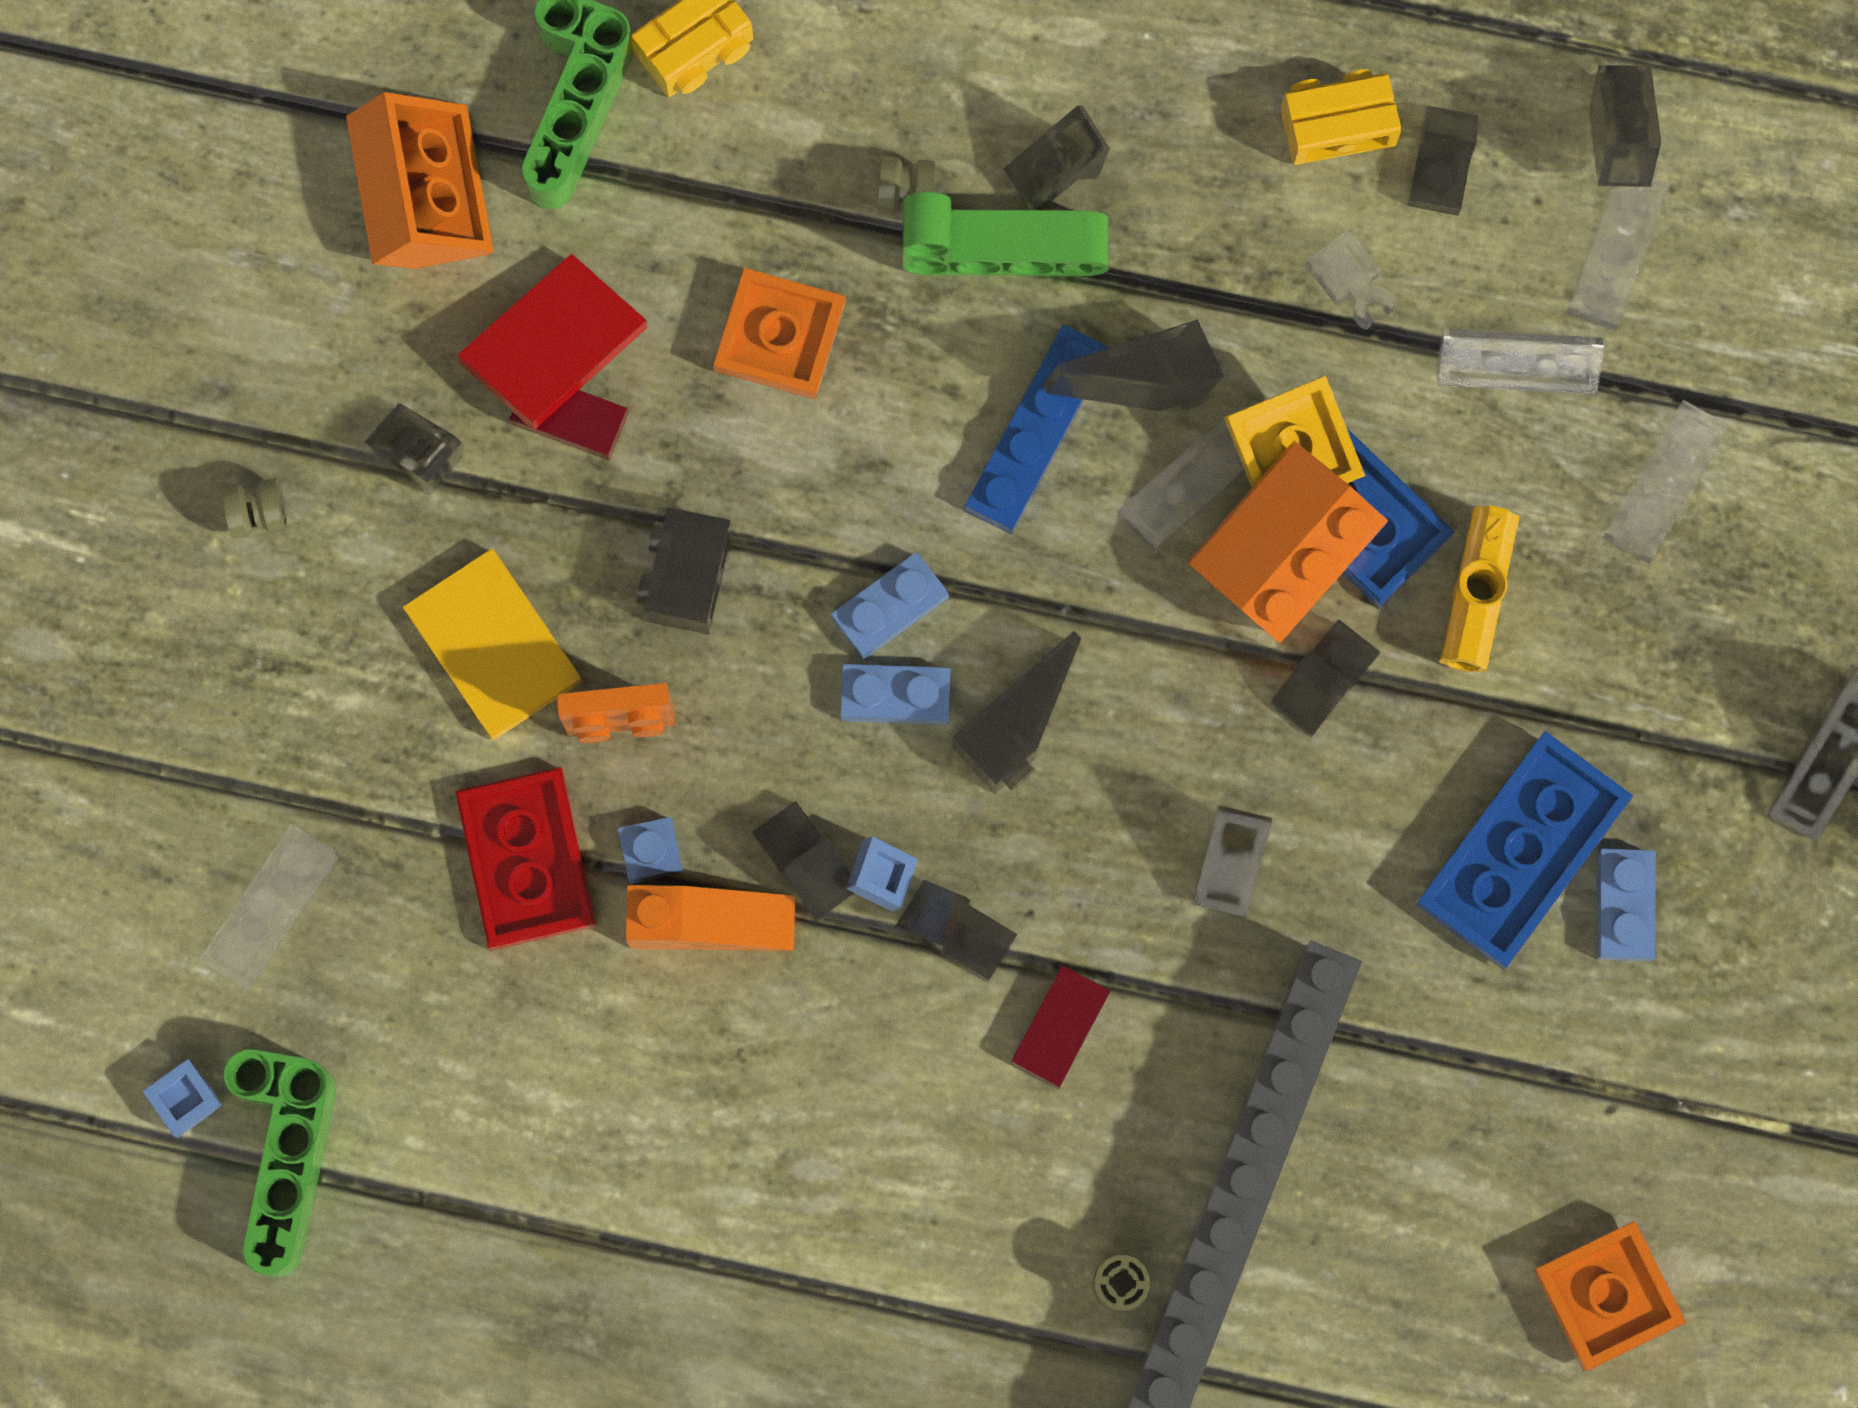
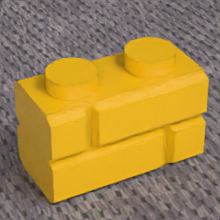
M680 0L630 34L632 48L636 57L669 98L678 91L688 94L699 88L708 77L707 71L722 61L725 65L735 63L749 51V43L754 40L752 24L734 0Z
M1360 69L1345 74L1341 78V82L1322 85L1319 79H1307L1292 85L1291 91L1284 92L1280 108L1292 164L1299 165L1396 146L1401 133V124L1396 104H1394V95L1389 75L1387 73L1373 75L1369 69Z

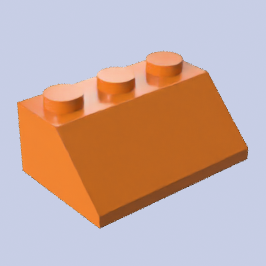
M383 92L346 116L372 264L417 269L486 256L494 252L467 105Z
M1293 441L1186 563L1280 644L1388 520L1344 480L1299 443Z

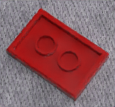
M571 253L457 354L458 363L534 431L647 329V320Z
M562 767L455 791L487 946L490 951L597 927Z

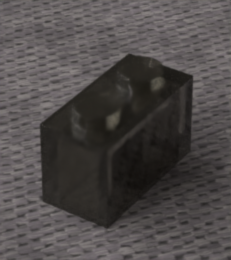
M1598 65L1589 106L1598 186L1651 187L1662 143L1651 66Z
M667 507L664 522H654L649 542V553L656 554L651 574L643 572L637 593V604L644 605L643 612L647 622L710 635L733 534L730 520Z

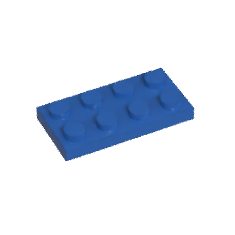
M1544 731L1415 905L1495 965L1505 970L1634 795L1548 732Z

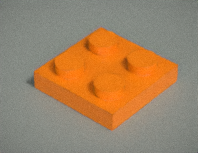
M744 268L715 358L714 371L816 400L844 311L846 296Z
M667 683L557 694L558 714L568 737L577 736L578 742L581 743L606 741L610 739V732L632 730V736L653 737L664 734V727L676 726L674 703Z
M1635 1221L1533 1269L1583 1372L1589 1371L1687 1323Z

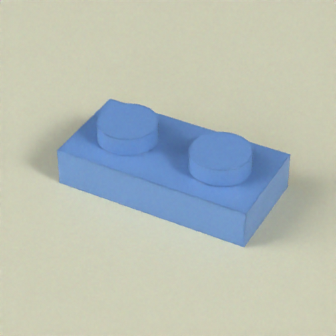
M916 552L831 613V619L861 659L865 660L949 599V593L919 553Z
M843 664L841 721L949 725L951 668Z
M1600 849L1597 852V960L1652 962L1656 959V851Z

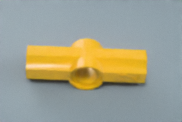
M1492 505L1473 507L1458 578L1452 589L1453 601L1439 663L1445 664L1451 669L1468 673H1485L1487 671L1501 601L1508 588L1507 573L1520 517L1510 512L1509 509ZM1471 579L1486 581L1491 587L1492 598L1479 600L1473 597L1468 591L1467 581Z

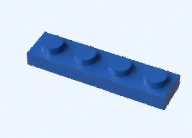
M1064 324L1062 325L965 504L966 512L1011 535L1013 534L1107 359L1110 347Z

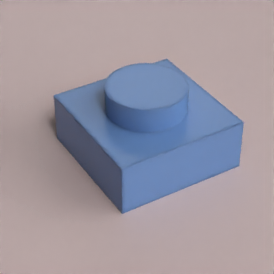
M672 817L618 828L630 884L683 873Z
M873 836L864 839L846 889L889 911L901 909L918 859Z
M187 1059L142 1091L176 1138H179L223 1106L194 1062L190 1059Z

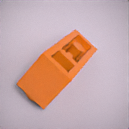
M627 885L626 941L630 949L794 951V895L690 886Z

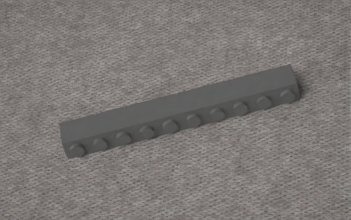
M1312 940L1304 948L1125 1408H1190L1362 963L1361 960Z

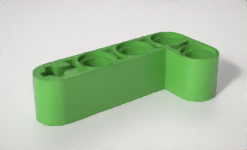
M538 0L534 12L542 42L552 51L569 57L522 167L528 194L532 201L541 208H560L572 197L633 56L628 19L617 9L594 0ZM563 14L573 18L570 24L562 28L548 25L549 21L557 15ZM611 32L621 36V39L611 46H602L596 43L597 39L605 33ZM593 78L602 82L599 88L593 92L586 93L576 89L579 82L584 79ZM573 124L582 128L574 138L562 139L556 136L559 128L564 125ZM552 155L556 158L555 169L558 179L549 177L554 168ZM539 177L547 179L546 183L541 184Z
M936 192L913 193L905 196L903 199V268L905 271L917 275H1099L1109 270V218L1104 213L1096 211L951 210V199L945 194Z
M244 1049L235 1053L227 1061L224 1068L225 1084L240 1099L252 1104L273 1108L245 1235L243 1256L247 1265L254 1272L271 1278H282L291 1274L298 1267L303 1255L336 1096V1082L333 1075L325 1067L310 1059L255 1049ZM262 1063L266 1070L264 1083L256 1090L245 1091L241 1084L243 1070L250 1064ZM308 1072L317 1073L320 1078L318 1093L312 1099L300 1101L295 1094L297 1080ZM304 1127L309 1135L307 1148L296 1156H289L283 1147L286 1133L292 1128ZM292 1181L297 1189L296 1202L290 1209L277 1211L272 1203V1193L278 1184ZM267 1217L283 1223H292L290 1231L281 1227L278 1228L276 1244L284 1247L285 1253L283 1258H273L271 1266H269V1258L261 1255L263 1245H272L277 1228L266 1225Z

